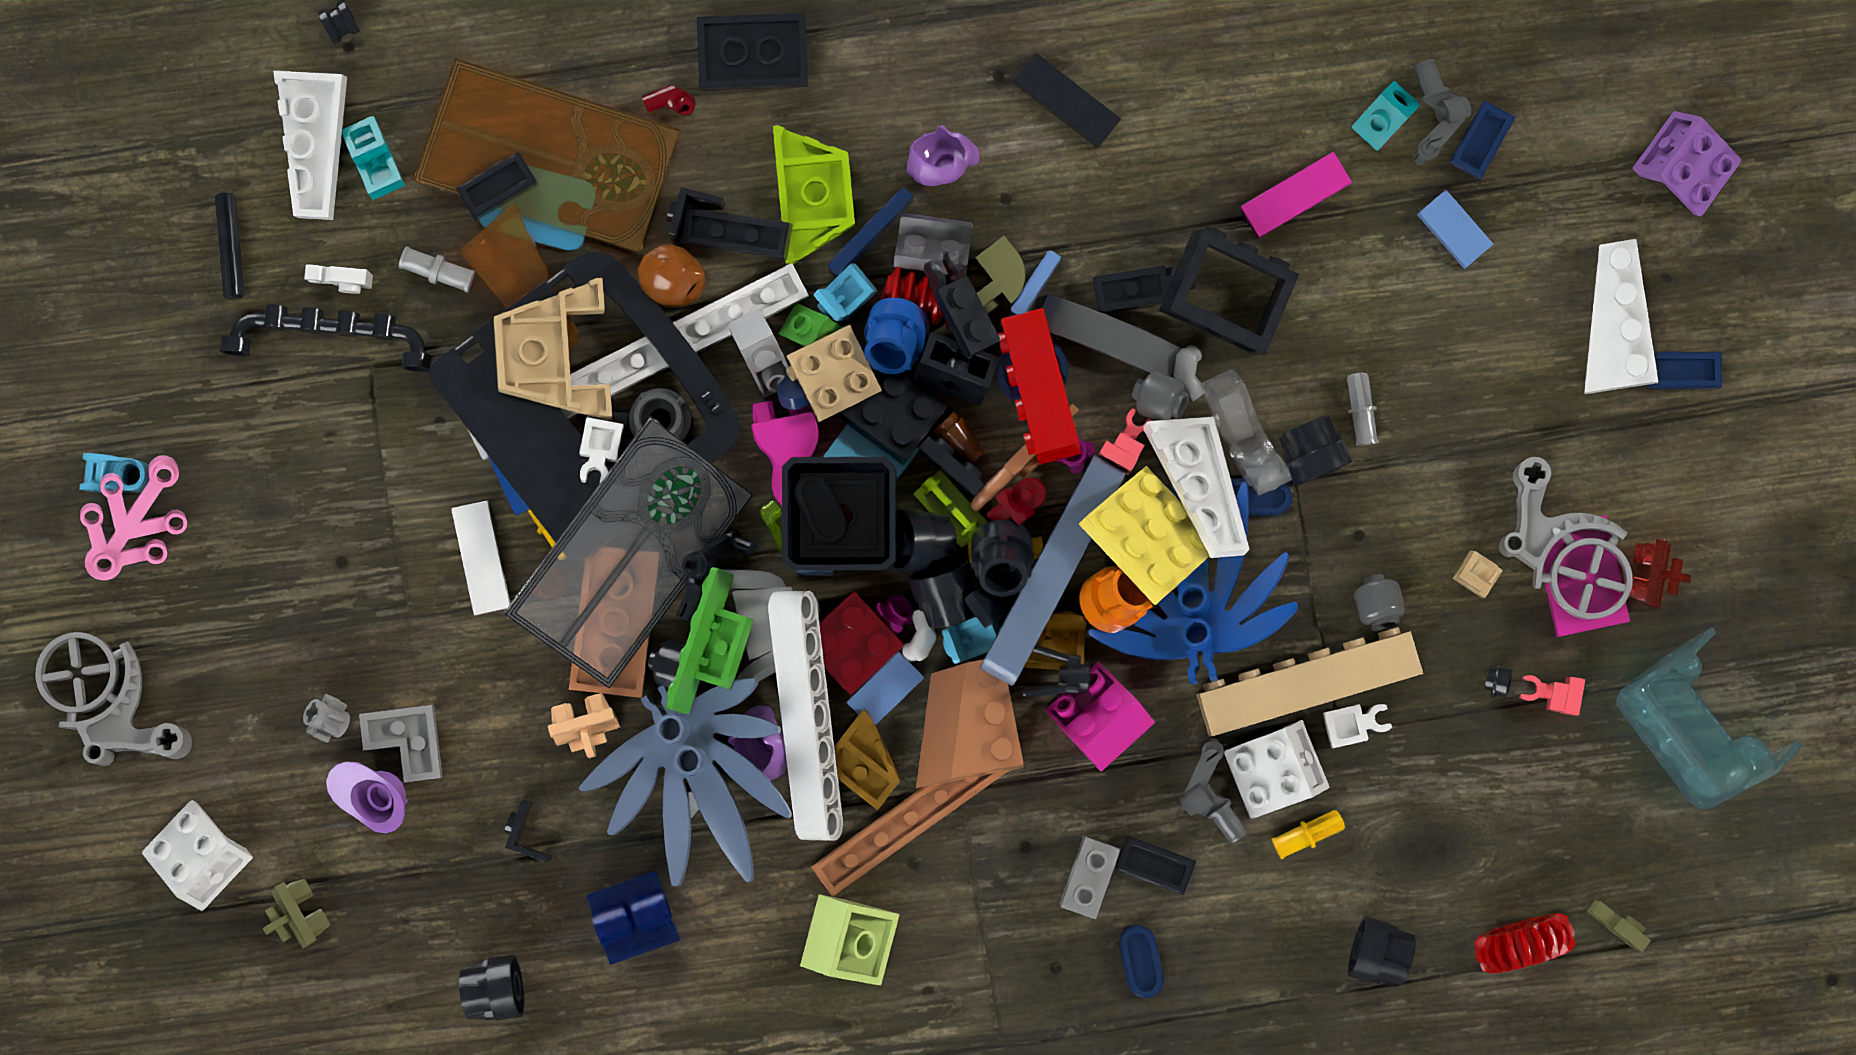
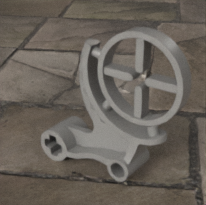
M1540 457L1527 458L1513 472V482L1518 488L1516 498L1515 532L1508 534L1500 540L1498 545L1499 551L1505 557H1516L1534 569V589H1540L1542 582L1549 583L1555 601L1568 614L1587 620L1600 619L1613 614L1626 602L1632 588L1633 579L1630 564L1621 550L1616 547L1619 540L1621 541L1625 538L1627 532L1610 520L1592 514L1570 513L1554 518L1544 516L1541 513V504L1546 486L1551 478V469L1549 464ZM1533 467L1536 469L1535 474L1540 475V479L1530 483L1527 481L1529 476L1524 475V472ZM1580 530H1597L1608 533L1611 537L1608 542L1594 538L1575 542L1570 533ZM1562 538L1566 547L1555 557L1550 573H1542L1549 551ZM1509 539L1515 541L1516 550L1509 548ZM1584 545L1595 546L1588 570L1590 574L1597 573L1604 549L1617 558L1623 569L1624 584L1604 578L1595 580L1597 586L1622 593L1618 601L1606 611L1586 613L1593 590L1592 584L1584 586L1578 609L1570 606L1559 591L1557 574L1580 581L1586 579L1587 575L1584 572L1560 566L1565 555L1576 547Z
M74 632L57 637L44 648L36 665L35 677L38 690L50 705L67 712L66 722H59V728L78 730L85 745L83 756L86 761L100 766H108L114 761L115 752L120 751L155 753L170 759L183 758L190 752L192 738L190 733L184 728L171 723H164L157 727L141 730L135 729L133 726V716L141 698L142 674L139 660L130 642L127 641L120 644V649L113 652L110 646L103 640L87 633ZM78 640L93 641L105 652L109 663L84 667L81 672L87 676L110 672L108 684L97 699L87 704L84 681L80 678H75L73 684L76 707L64 706L52 697L46 683L71 679L74 674L68 670L45 674L47 662L58 647L68 642L71 665L75 668H80L82 664ZM124 657V683L119 695L116 696L114 691L119 680L118 659ZM107 701L111 703L110 707L94 718L76 722L77 714L94 711ZM171 735L177 736V742H173L171 748L165 745L166 741L171 740ZM101 749V755L97 758V753Z

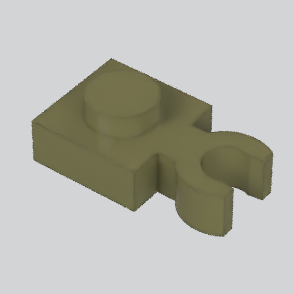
M1597 900L1587 909L1591 916L1604 924L1608 930L1632 949L1643 952L1651 942L1643 934L1646 928L1628 915L1626 919H1623L1604 903Z

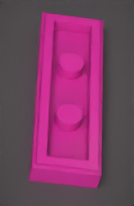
M1332 152L1242 205L1239 209L1259 239L1351 185L1352 181L1335 153Z

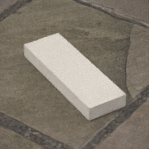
M489 501L451 508L474 615L510 608L511 603Z

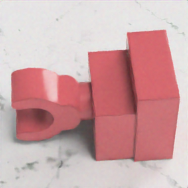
M1134 408L1126 416V429L1124 432H1120L1114 444L1106 441L1098 454L1103 459L1127 471V475L1132 471L1138 456L1145 446L1136 441L1138 435L1145 431L1143 429L1144 425L1136 426L1132 422V417L1136 412ZM1148 418V419L1146 420L1145 424H1146L1148 421H1152V419Z
M1533 675L1523 676L1522 679L1524 681H1530L1535 685V691L1532 695L1520 694L1519 698L1525 701L1544 698L1547 699L1546 710L1579 716L1585 679L1566 677L1565 684L1552 682L1549 685L1541 683Z

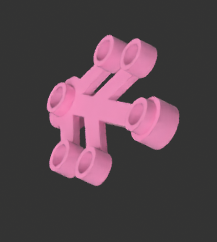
M162 455L155 457L148 466L150 480L128 513H126L122 497L123 481L121 477L114 473H109L102 477L100 481L101 492L108 499L115 532L107 543L101 526L103 521L101 507L95 503H88L80 511L81 522L88 529L92 548L85 557V568L93 578L109 580L117 576L124 565L146 560L152 564H159L166 559L167 548L163 541L153 539L143 547L122 550L129 539L168 531L171 534H180L185 531L187 519L180 510H171L164 516L142 520L164 487L172 486L178 480V465L173 458ZM161 469H167L171 472V475L167 479H160L157 473ZM108 481H116L119 486L116 490L110 491L105 488V484ZM88 511H96L99 516L97 519L90 521L85 518V514ZM173 517H179L183 520L182 524L178 527L171 526L169 521ZM153 547H160L163 551L159 556H151L149 550ZM100 559H108L111 564L107 568H100L97 562Z

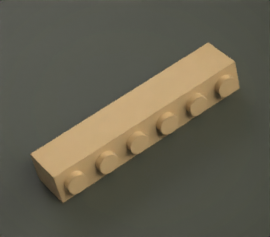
M1399 627L1378 633L1380 640L1368 644L1365 643L1363 637L1343 643L1344 651L1331 654L1329 648L1309 653L1310 661L1296 665L1294 658L1273 664L1275 671L1261 675L1258 668L1238 674L1239 682L1225 685L1224 679L1204 684L1205 692L1196 695L1208 735L1215 736L1424 674L1411 631L1400 633Z

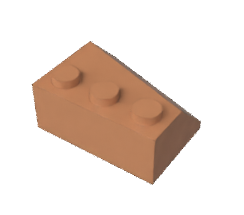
M983 660L964 663L931 674L916 789L1024 768L1008 684L980 669Z

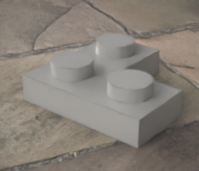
M434 705L359 714L363 751L400 746L404 782L443 778Z

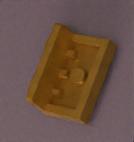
M1070 611L1051 614L1036 645L1068 655H1081V664H1084L1087 619L1085 616ZM1031 652L1024 667L1060 670V666L1067 667L1068 663Z

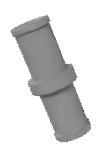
M407 246L402 252L398 265L399 269L429 278L428 282L436 284L441 282L464 290L467 293L475 276V270H469L447 262L445 257L437 255L435 258L410 249Z

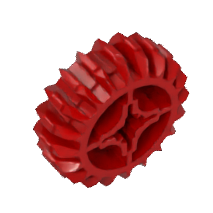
M1560 913L1540 915L1495 928L1492 931L1479 935L1474 941L1475 955L1478 963L1480 962L1482 971L1490 974L1509 972L1565 955L1576 945L1575 933L1567 915Z

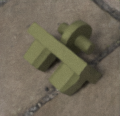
M305 879L288 885L283 882L275 886L271 891L284 916H280L275 905L265 910L272 922L262 928L266 935L277 931L282 942H285L292 938L286 924H289L299 944L304 949L317 940L315 937L319 936L330 926L328 919L321 909L306 917L301 913L298 905L313 897L312 891Z

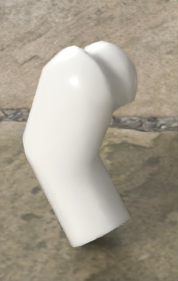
M917 610L914 611L912 617L916 633L910 643L904 644L905 646L902 650L904 657L910 662L925 659L937 638L935 629L928 626L923 611Z

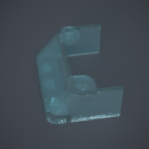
M1713 627L1672 650L1627 684L1617 695V706L1687 800L1700 809H1710L1777 774L1803 746L1797 740L1771 753L1760 739L1753 736H1742L1733 741L1704 704L1690 683L1695 681L1702 672V664L1696 653L1717 633Z

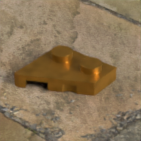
M864 708L834 746L838 780L878 810L902 779L869 711Z

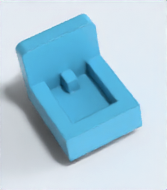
M850 264L825 289H818L813 295L819 301L818 308L825 316L835 321L849 320L878 290L856 264Z
M977 617L943 629L944 649L952 657L954 664L987 653L1000 630L998 622H994L985 629Z

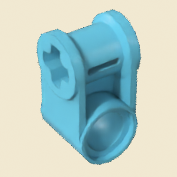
M83 453L82 459L86 461L84 483L80 484L79 490L101 492L100 481L104 475L114 473L121 477L123 481L122 492L139 494L150 480L148 463L132 458ZM138 467L140 478L136 484L130 485L127 477L128 473L132 468ZM108 481L105 484V488L110 491L116 490L119 486L116 481Z

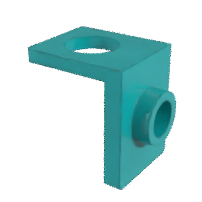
M1393 81L1352 125V129L1378 151L1418 109L1420 103L1396 81ZM1394 94L1400 96L1406 102L1407 106L1401 104L1395 98Z

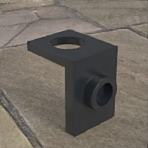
M681 187L677 202L671 201L666 221L671 223L668 234L670 239L679 241L685 210L688 207L689 200L724 209V199Z
M522 800L518 812H511L504 833L510 835L505 848L549 862L553 855L519 844L533 803L528 800Z

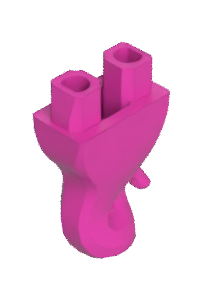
M766 401L753 404L754 424H751L757 446L768 456L772 463V489L774 497L779 505L782 506V466L791 457H812L818 443L819 431L814 411H811L810 404L801 409H789V417L776 419L773 402Z

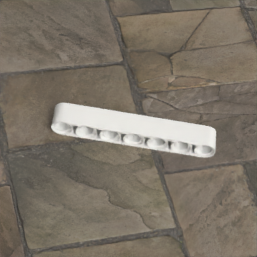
M811 591L774 592L769 599L768 613L795 831L801 840L834 841L842 833L843 817L817 602Z

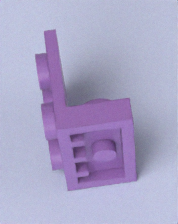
M1673 111L1632 169L1640 177L1664 183L1694 215L1702 216L1741 163V158L1702 117Z

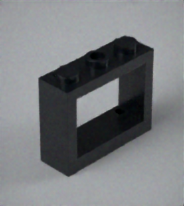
M1207 226L1206 230L1192 231L1159 311L1252 355H1265L1299 274L1289 270L1290 264L1282 259L1270 256L1268 260L1258 255L1259 249L1253 245L1241 241L1235 244L1226 240L1227 234L1219 229ZM1208 247L1277 279L1256 333L1185 301Z

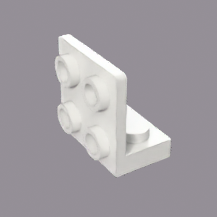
M1303 720L1227 749L1224 752L1250 818H1256L1304 801L1330 788Z
M193 800L189 801L142 852L176 897L201 911L214 900L253 858L246 848L227 838L201 806Z

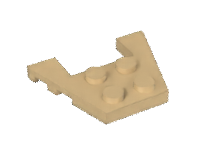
M602 278L593 279L588 284L575 289H566L559 292L558 295L540 302L537 300L494 316L498 392L604 420H612L610 384L572 386L570 378L566 316L604 314Z

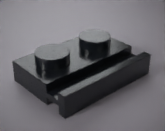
M928 436L919 447L920 454L973 499L984 486V483L980 481L983 474L968 461L962 465L953 458L952 455L955 453V450L940 437L933 441Z

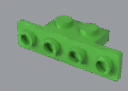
M712 567L709 575L703 582V594L698 609L691 618L690 634L686 645L680 652L679 667L675 679L668 688L667 709L689 714L700 680L726 689H732L754 621L752 618L723 609L734 578L732 573Z

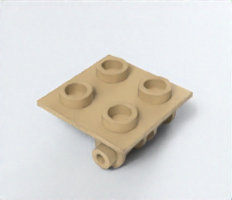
M850 325L787 355L791 366L786 368L787 374L792 381L798 379L818 422L882 391Z

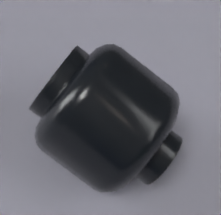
M667 640L657 650L654 649L651 652L648 660V669L652 671L653 679L657 685L669 688L670 684L674 681L679 667V655L686 643Z

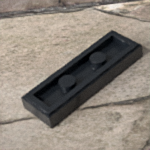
M1037 53L1032 56L1013 81V84L1098 149L1121 121L1119 116Z
M686 207L680 243L787 260L793 224Z

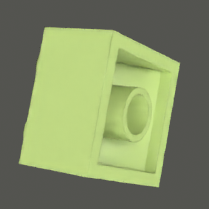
M819 894L800 966L830 977L881 986L900 914Z

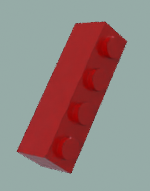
M1041 308L1001 319L1004 330L998 333L1001 339L999 341L1002 354L1010 353L1013 364L1006 366L1011 388L1019 387L1021 395L1020 399L1014 400L1020 421L1027 420L1030 432L1023 434L1028 455L1036 453L1038 463L1041 465L1082 454L1044 309Z

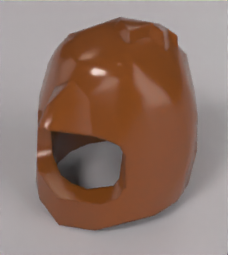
M673 244L659 245L646 253L637 269L641 289L657 304L669 308H680L695 302L701 296L706 285L704 269L700 262L684 248ZM695 284V287L691 290L689 294H687L691 286Z

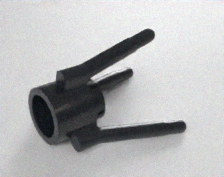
M1035 645L1032 652L1068 663L1067 667L1060 666L1059 682L1009 686L1010 692H1022L1023 697L1062 693H1089L1090 664H1081V655H1068Z

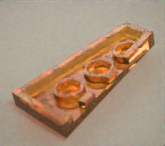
M512 204L459 250L506 308L510 307L545 280L547 281L551 278L547 266L543 264L535 247L534 239L521 218L522 215L517 204ZM554 286L552 289L556 293V295H558L556 288ZM567 315L568 349H570L581 340V337L571 316Z

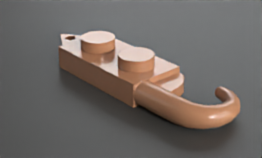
M1074 404L1070 406L1073 417L1079 409ZM1025 444L981 488L971 502V509L979 511L1010 480L1014 481L1019 475L1023 479L1026 478L1039 465L1035 460L1037 458L1036 453L1028 455Z

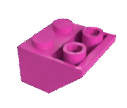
M1099 662L1090 668L1089 693H1063L1045 709V712L1100 771H1103L1155 723L1138 700Z

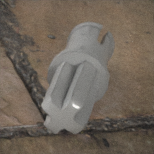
M1363 372L1351 374L1347 377L1351 410H1348V414H1352L1356 437L1355 444L1356 446L1379 443L1374 411L1377 410V406H1373L1369 375Z

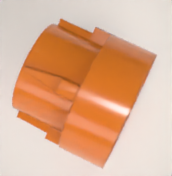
M1109 566L1093 574L1085 580L1080 590V606L1085 618L1092 626L1107 633L1119 632L1129 627L1146 615L1147 610L1153 607L1148 597L1118 566Z

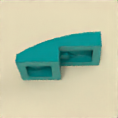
M374 115L342 129V135L350 155L357 165L372 201L406 186Z

